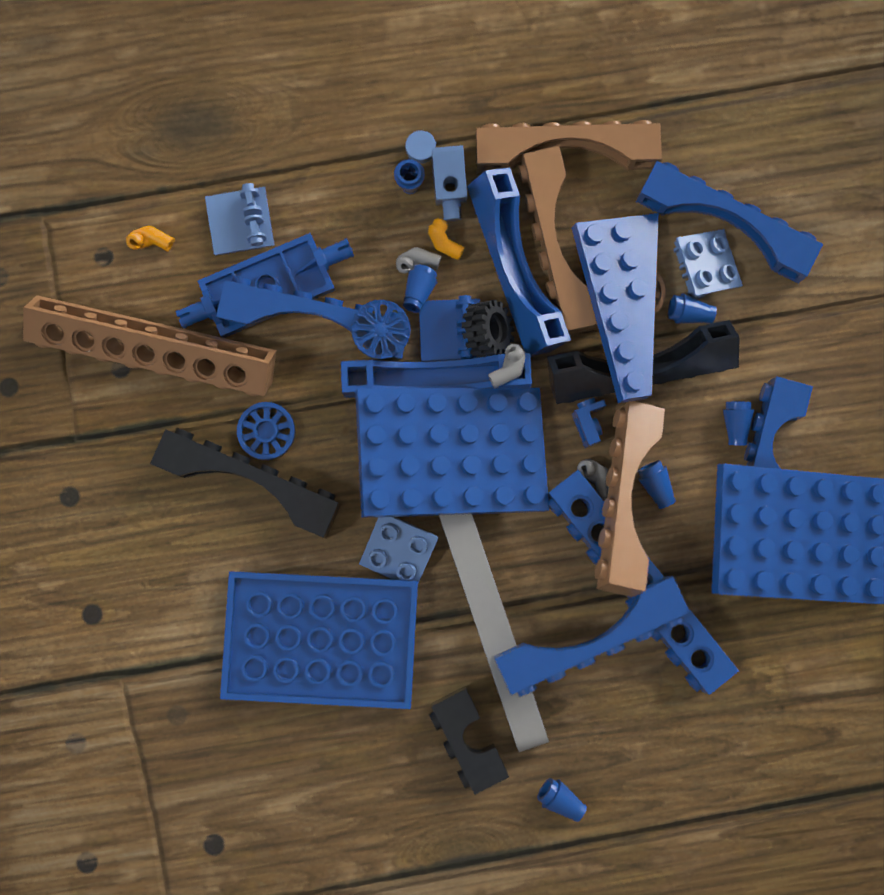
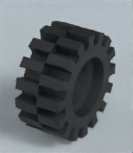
M497 300L468 306L466 308L467 313H464L462 317L466 320V322H462V328L466 330V333H462L463 339H468L465 345L467 349L472 348L470 353L473 356L476 355V358L505 354L506 348L511 345L510 342H514V336L511 335V332H514V326H510V322L513 320L511 316H507L509 312L507 307L503 308V303L501 301L497 302Z

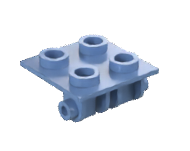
M246 183L242 185L241 191L205 196L214 256L275 246L265 187L254 188L253 183Z
M724 229L676 238V242H674L676 248L673 251L677 255L679 264H682L679 266V269H686V273L682 274V278H689L685 281L688 296L692 295L693 298L698 300L705 297V294L743 286Z
M378 517L359 565L392 580L418 581L419 583L439 537L396 517Z

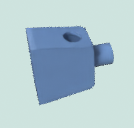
M463 145L432 148L436 205L443 206L445 221L461 220V203H465L467 200ZM445 185H455V191H446Z

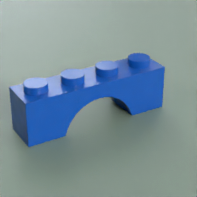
M777 376L769 380L768 383L763 384L759 396V401L763 402L761 411L756 413L752 423V430L755 431L753 443H748L744 455V460L748 461L747 466L781 469L773 455L775 434L785 422L798 420L806 416L813 386Z

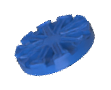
M382 299L370 301L363 305L356 312L351 325V334L356 347L363 354L374 359H387L400 353L407 345L411 332L409 318L404 310L394 302ZM386 305L387 310L382 317L380 306ZM372 307L374 309L375 319L367 313L368 308ZM393 310H396L399 316L390 321L389 318ZM359 317H363L370 324H359ZM401 321L405 323L404 329L393 328L394 325ZM358 330L368 331L366 335L357 337ZM392 334L403 335V341L399 342ZM373 339L369 349L363 347L364 342ZM387 340L395 346L394 351L390 352L388 350ZM378 342L381 343V354L375 353Z
M261 402L250 406L241 415L237 424V438L243 450L252 457L260 460H272L285 454L293 444L295 424L291 415L282 406L272 402ZM261 408L264 409V418L262 419L257 413L258 409ZM274 408L277 410V413L270 419V411ZM252 416L256 423L247 422V417ZM282 416L287 418L286 422L277 424ZM244 428L253 430V432L245 435L242 433ZM287 428L290 429L289 435L278 432ZM256 438V440L250 447L246 445V442L248 440ZM276 438L286 441L285 446L281 447ZM263 443V452L257 454L256 450ZM270 443L276 450L273 454L269 453Z

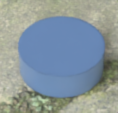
M415 131L410 134L406 140L408 157L419 163H426L432 159V148H436L434 137L426 131Z

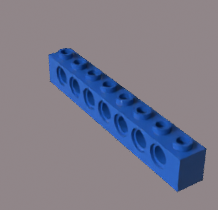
M578 469L548 493V498L550 499L548 504L557 517L562 514L569 525L566 529L577 542L582 539L589 548L586 554L596 565L601 557V547L592 538L591 529L596 524L604 527L605 517L602 515L604 501ZM581 500L586 504L587 512L584 517H577L572 513L571 505L573 501ZM650 559L646 586L664 578ZM627 596L628 600H626L625 603L628 606V608L632 604L635 596ZM689 609L690 613L682 616L684 621L680 623L685 630V636L681 641L675 642L671 637L673 627L666 629L665 625L653 629L655 635L652 638L656 642L660 639L668 648L665 654L676 667L681 664L688 673L685 676L686 681L696 692L701 690L710 695L739 672V670ZM696 650H702L705 660L701 666L695 667L691 662V656Z

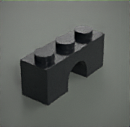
M466 686L431 704L433 711L429 713L435 729L437 731L443 729L447 740L443 742V745L451 760L457 758L462 768L457 773L465 789L471 787L474 795L509 778V774L494 743L482 749H474L469 747L463 739L465 728L470 723L480 719V715Z

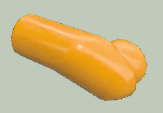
M441 218L434 219L432 225L428 227V234L435 249L459 261L465 247L448 238L446 234L448 223Z
M150 225L133 230L126 237L127 246L133 250L156 245L168 252L175 241L171 236Z

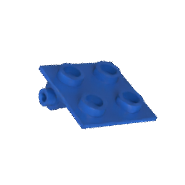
M461 295L459 300L425 302L419 312L421 362L476 358V355L473 356L470 353L472 348L467 349L465 345L468 339H463L462 333H466V330L462 328V322H466V320L462 317L464 313H467L466 308L472 304L480 303V299H471L470 295Z

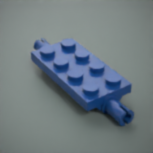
M308 233L198 280L203 297H200L201 301L176 310V315L180 318L179 322L183 329L207 318L213 319L221 337L226 338L272 317L264 318L252 325L218 319L216 315L224 280L232 281V277L237 276L251 280L250 286L263 288L264 283L282 287L281 293L294 295L295 290L313 294L312 300L336 291L327 270H330L329 266L354 257L353 251L347 238L324 249H321V247L317 248L311 233Z

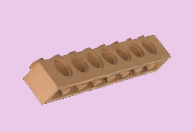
M38 295L23 307V341L34 343L38 347H52L65 350L68 354L87 355L99 361L121 363L129 368L152 370L159 375L182 377L189 382H204L220 389L230 388L243 391L250 396H265L273 382L276 350ZM146 345L151 347L153 351L149 350ZM176 352L180 353L184 358L179 357ZM206 359L212 361L214 365L209 364ZM235 366L241 367L245 372L239 371Z

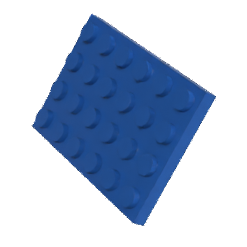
M357 388L355 391L362 518L549 511L540 388Z
M717 464L712 594L884 604V479L734 464Z
M229 571L220 699L411 709L418 581Z

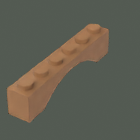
M639 120L633 124L608 121L603 125H591V123L583 121L576 122L570 126H561V124L556 122L545 123L543 126L517 123L512 127L486 124L482 128H476L477 173L508 167L512 169L515 165L522 162L523 154L559 146L560 149H584L599 153L617 162L626 170L653 169L656 162H661L662 160L660 123L652 124L649 120Z
M556 146L523 154L521 165L518 166V174L521 184L526 183L528 194H525V203L528 213L533 212L536 222L532 223V231L535 242L540 241L543 251L539 253V260L542 271L547 270L550 281L546 282V289L549 300L554 299L556 307L562 312L569 335L596 330L598 326L588 288L570 269L562 255L556 237L554 223L555 205L566 178L560 147Z
M630 401L620 409H617L614 414L613 427H616L615 438L612 440L609 449L612 464L606 476V486H609L608 498L605 499L602 508L605 523L598 540L599 547H601V557L595 567L598 590L630 597L637 596L646 591L649 559L640 544L634 528L631 511L632 488L642 459L650 448L662 438L664 408Z

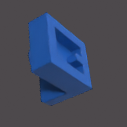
M595 398L578 403V409L572 413L584 448L596 445L601 441L599 437L602 435L601 426L597 418H592L591 414L606 407L605 400L596 402Z

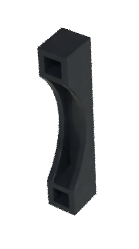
M730 320L699 326L672 347L653 354L652 385L739 368L740 337ZM580 351L547 357L550 387L556 404L571 403L576 400L615 393L607 360L592 357Z
M176 428L175 433L165 429L150 464L183 478L199 474L225 473L251 479L277 498L288 512L295 526L320 537L327 538L341 506L340 503L335 501L337 495L319 488L317 493L306 489L307 482L293 476L290 477L289 481L277 477L279 471L262 464L261 468L258 469L249 465L251 459L233 452L232 457L221 453L222 446L208 440H205L203 445L192 441L194 434L180 428Z

